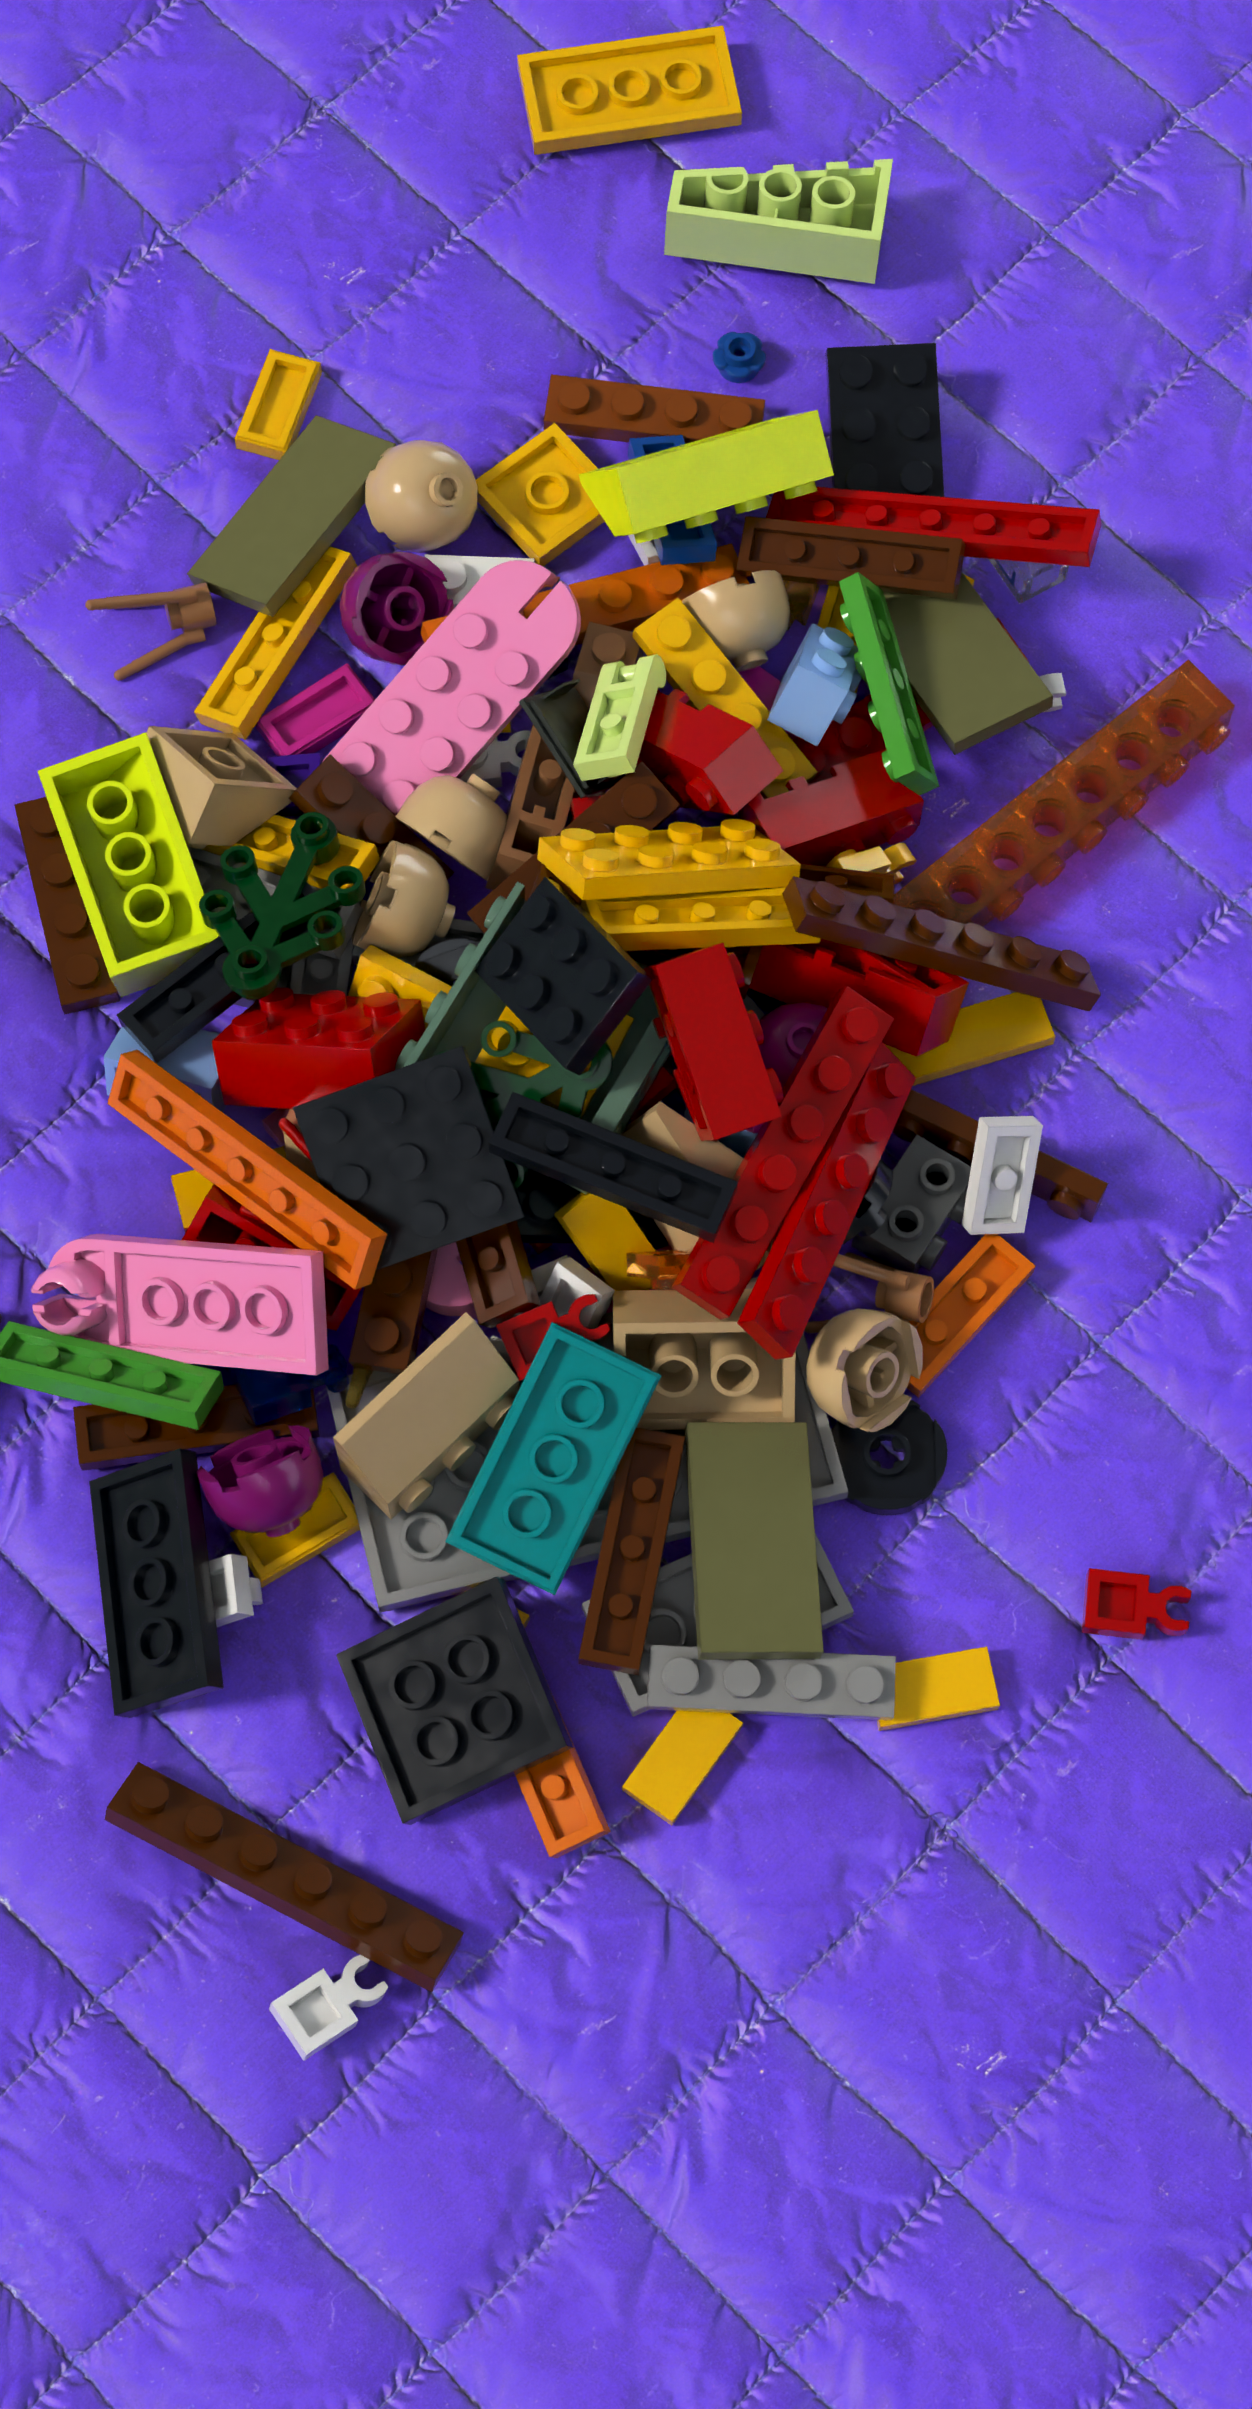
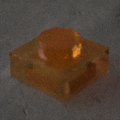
M673 1249L627 1253V1277L650 1279V1289L674 1290L671 1287L691 1251Z

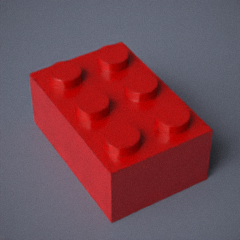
M276 988L268 996L257 999L241 1015L233 1018L232 1023L212 1040L224 1105L293 1109V1107L394 1071L397 1059L407 1042L411 1039L418 1042L426 1030L421 1000L398 999L396 994L388 992L376 993L368 997L345 996V993L339 990H327L314 995L294 994L292 989Z

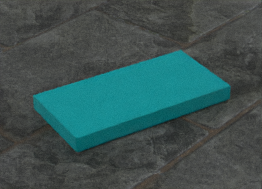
M552 1322L445 1542L555 1595L662 1375Z

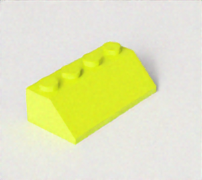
M818 410L769 419L579 474L582 487L614 537L634 534L636 544L669 535L666 525L684 520L686 529L718 521L716 510L734 505L736 514L768 506L766 495L779 491L784 492L785 500L816 492L815 481L834 476Z
M146 732L38 770L107 971L120 997L156 985L218 937L216 930L207 927L203 921L199 902L205 894Z

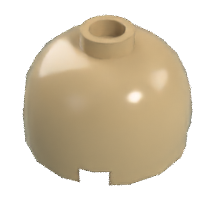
M413 440L388 448L381 455L383 457L378 461L376 468L370 470L365 485V505L371 523L379 533H385L390 540L397 543L393 546L400 550L419 553L432 551L456 541L470 527L477 510V483L472 469L459 452L444 443Z
M775 570L752 572L755 581L752 584H737L735 577L728 578L702 588L682 600V603L731 664L734 663L737 671L750 670L768 661L766 652L778 645L787 631L790 617L788 595L781 574Z
M473 773L467 782L450 775L433 777L420 784L405 800L395 817L435 847L441 849L453 857L454 860L488 881L507 822L506 813L495 803L500 792Z
M392 840L382 853L369 880L374 885L368 901L363 899L360 906L363 912L353 931L352 944L363 948L364 951L370 945H373L396 958H408L424 950L434 935L441 938L446 936L453 921L456 907L447 903L449 883L443 868L431 855L415 846Z
M858 1308L833 1317L817 1334L807 1358V1385L817 1405L828 1415L851 1428H859L866 1432H877L891 1425L903 1413L912 1397L904 1394L910 1376L920 1379L923 1367V1345L917 1329L910 1323L899 1319L896 1315L872 1309Z

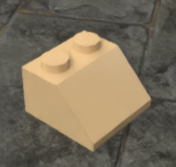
M157 726L148 727L146 733L187 846L196 849H204L207 845L233 846L292 802L288 798L297 788L233 733Z

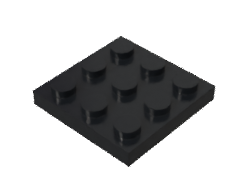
M465 1046L454 1048L293 1107L320 1185L387 1233L376 1270L526 1216L506 1159L489 1153V1141L495 1131V1127Z
M494 1577L336 1654L403 1824L412 1825L573 1748L506 1582L500 1577Z

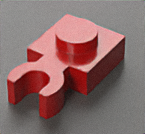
M586 1294L577 1298L571 1304L568 1313L560 1317L553 1301L496 1325L519 1381L525 1378L552 1322L589 1340L600 1339L611 1330L608 1323L591 1329L585 1327L580 1320L582 1309L598 1301L596 1294Z
M1089 1568L1086 1574L1082 1633L1142 1640L1146 1634V1623H1151L1166 1635H1184L1189 1629V1621L1172 1619L1166 1612V1605L1171 1602L1188 1603L1191 1599L1192 1591L1183 1586H1169L1160 1593H1150V1575Z

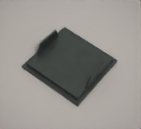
M580 679L562 683L552 691L523 698L519 703L582 799L612 788L627 774L613 778L604 777L581 781L574 768V759L589 712V708L576 688H573L580 682Z

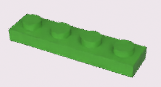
M857 572L839 581L845 602L840 605V613L846 627L855 637L858 652L854 653V662L860 676L868 684L872 701L868 703L869 715L877 730L882 733L886 746V751L882 752V761L889 777L895 783L899 782L916 794L922 795L940 786L883 590Z
M8 1321L0 1333V1382L196 1430H199L224 1390L221 1371L70 1335L62 1336L48 1330Z

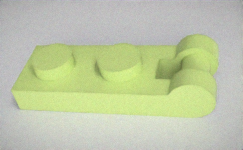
M658 654L640 657L637 664L626 666L624 662L618 661L602 666L573 763L581 781L604 777L613 778L635 772L657 690L663 688L666 684L665 665Z

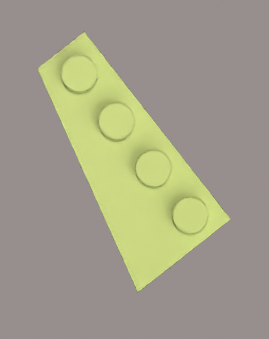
M893 159L874 160L873 167L849 168L848 161L826 162L825 170L795 171L794 164L773 165V169L766 173L748 174L744 167L674 170L666 213L664 255L875 284Z

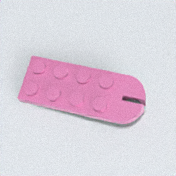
M523 560L504 562L487 571L323 761L331 754L395 816L409 795L427 780L445 775L460 779L522 709L519 701L533 696L575 646L580 632L581 616L577 600L569 585L560 581L526 619L523 616V610L543 587L552 588L560 577L539 564Z
M91 1234L62 1246L53 1256L48 1269L38 1276L31 1287V1292L44 1294L62 1286L71 1294H78H58L32 1304L33 1313L39 1323L48 1331L62 1336L70 1335L189 1364L318 1375L329 1370L323 1251Z

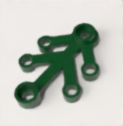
M308 812L296 820L290 834L294 850L272 897L258 876L255 855L249 847L243 845L232 846L221 855L220 864L225 879L237 886L259 923L251 942L236 921L237 909L233 896L228 891L221 889L212 890L200 899L199 908L205 925L216 930L229 953L222 968L225 982L231 990L243 998L260 999L268 996L276 989L281 977L282 968L321 950L332 951L340 947L345 941L346 933L342 918L331 910L339 906L355 905L365 896L366 888L362 873L355 867L342 866L335 869L329 875V886L299 899L313 866L329 862L337 855L340 848L335 824L321 813ZM238 863H246L242 867L233 868ZM345 884H354V885H353L352 887H350V888H346V889H341V888H340L341 886H343V885H345ZM226 907L222 911L211 912L215 908ZM308 921L307 927L309 932L278 944L283 932ZM326 928L334 929L333 931L326 934L319 933L320 931Z
M506 1020L491 1022L483 1029L481 1044L484 1050L494 1057H504L517 1053L551 1066L529 1078L471 1061L480 1089L499 1094V1096L486 1103L494 1126L498 1124L512 1092L541 1103L543 1098L562 1087L558 1110L581 1118L587 1092L604 1084L610 1076L613 1067V1055L609 1045L605 1042L591 1060L589 1070L579 1076L565 1069L533 1034L519 1031L513 1023ZM498 1027L506 1029L510 1035V1043L504 1050L497 1049L491 1040L493 1031ZM506 1160L514 1164L518 1170V1177L514 1182L518 1189L527 1181L528 1168Z

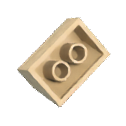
M752 1289L744 1290L731 1316L723 1320L707 1312L676 1290H620L614 1292L612 1296L613 1351L662 1375L637 1428L648 1430L685 1429L687 1422H795L796 1350L793 1357L775 1360L737 1324Z
M467 1312L333 1437L341 1471L391 1520L402 1509L410 1513L421 1505L433 1489L430 1482L446 1467L450 1471H454L465 1463L476 1449V1444L473 1441L489 1426L494 1430L502 1426L520 1389L519 1379L476 1321Z

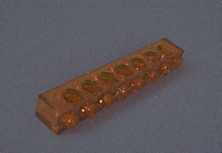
M1187 660L895 893L893 904L916 911L919 909L929 910L941 918L963 924L975 923L982 927L995 917L999 921L1005 920L1019 908L1024 900L1023 895L1038 883L1040 887H1045L1054 881L1066 866L1064 861L1078 850L1086 854L1095 848L1107 834L1108 830L1106 828L1119 817L1124 821L1132 818L1146 804L1149 799L1148 794L1160 784L1167 788L1179 780L1189 768V761L1201 751L1206 755L1215 751L1231 732L1228 725L1235 705L1190 660ZM1159 728H1175L1182 736H1168ZM1125 759L1135 761L1141 766V769L1130 770L1124 768L1118 761ZM1089 792L1096 795L1101 801L1087 803L1082 801L1077 794ZM1041 825H1048L1055 828L1060 834L1048 837L1040 834L1035 828ZM1001 858L1009 859L1016 863L1018 868L1003 870L998 868L993 861ZM956 892H966L971 894L977 901L972 904H961L956 902L950 895Z

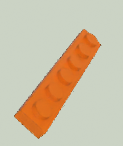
M732 543L717 547L716 559L712 562L661 565L660 562L570 584L569 587L577 600L581 616L580 632L575 645L583 643L589 622L632 631L676 598L682 601L702 588L732 577L736 578L737 584H749L747 577L741 576L736 570L738 556ZM553 589L539 592L523 610V616L527 619ZM447 616L422 622L420 634L424 643Z
M139 1050L120 1055L107 1103L109 1106L297 1247L303 1250L323 1251L324 1267L356 1290L372 1284L387 1237L386 1232Z

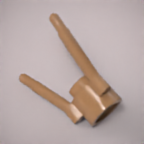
M206 582L168 592L113 596L86 601L85 607L88 610L164 605L171 630L181 628L183 634L115 671L114 678L121 681L136 672L138 673L187 645L206 641L203 628L216 626L213 602Z
M847 1252L844 1255L838 1254L833 1266L879 1281L875 1295L877 1308L885 1309V1312L896 1315L899 1319L908 1323L909 1320L923 1323L926 1320L934 1294V1281L931 1276L898 1270L851 1252ZM830 1320L808 1322L805 1332L819 1333Z

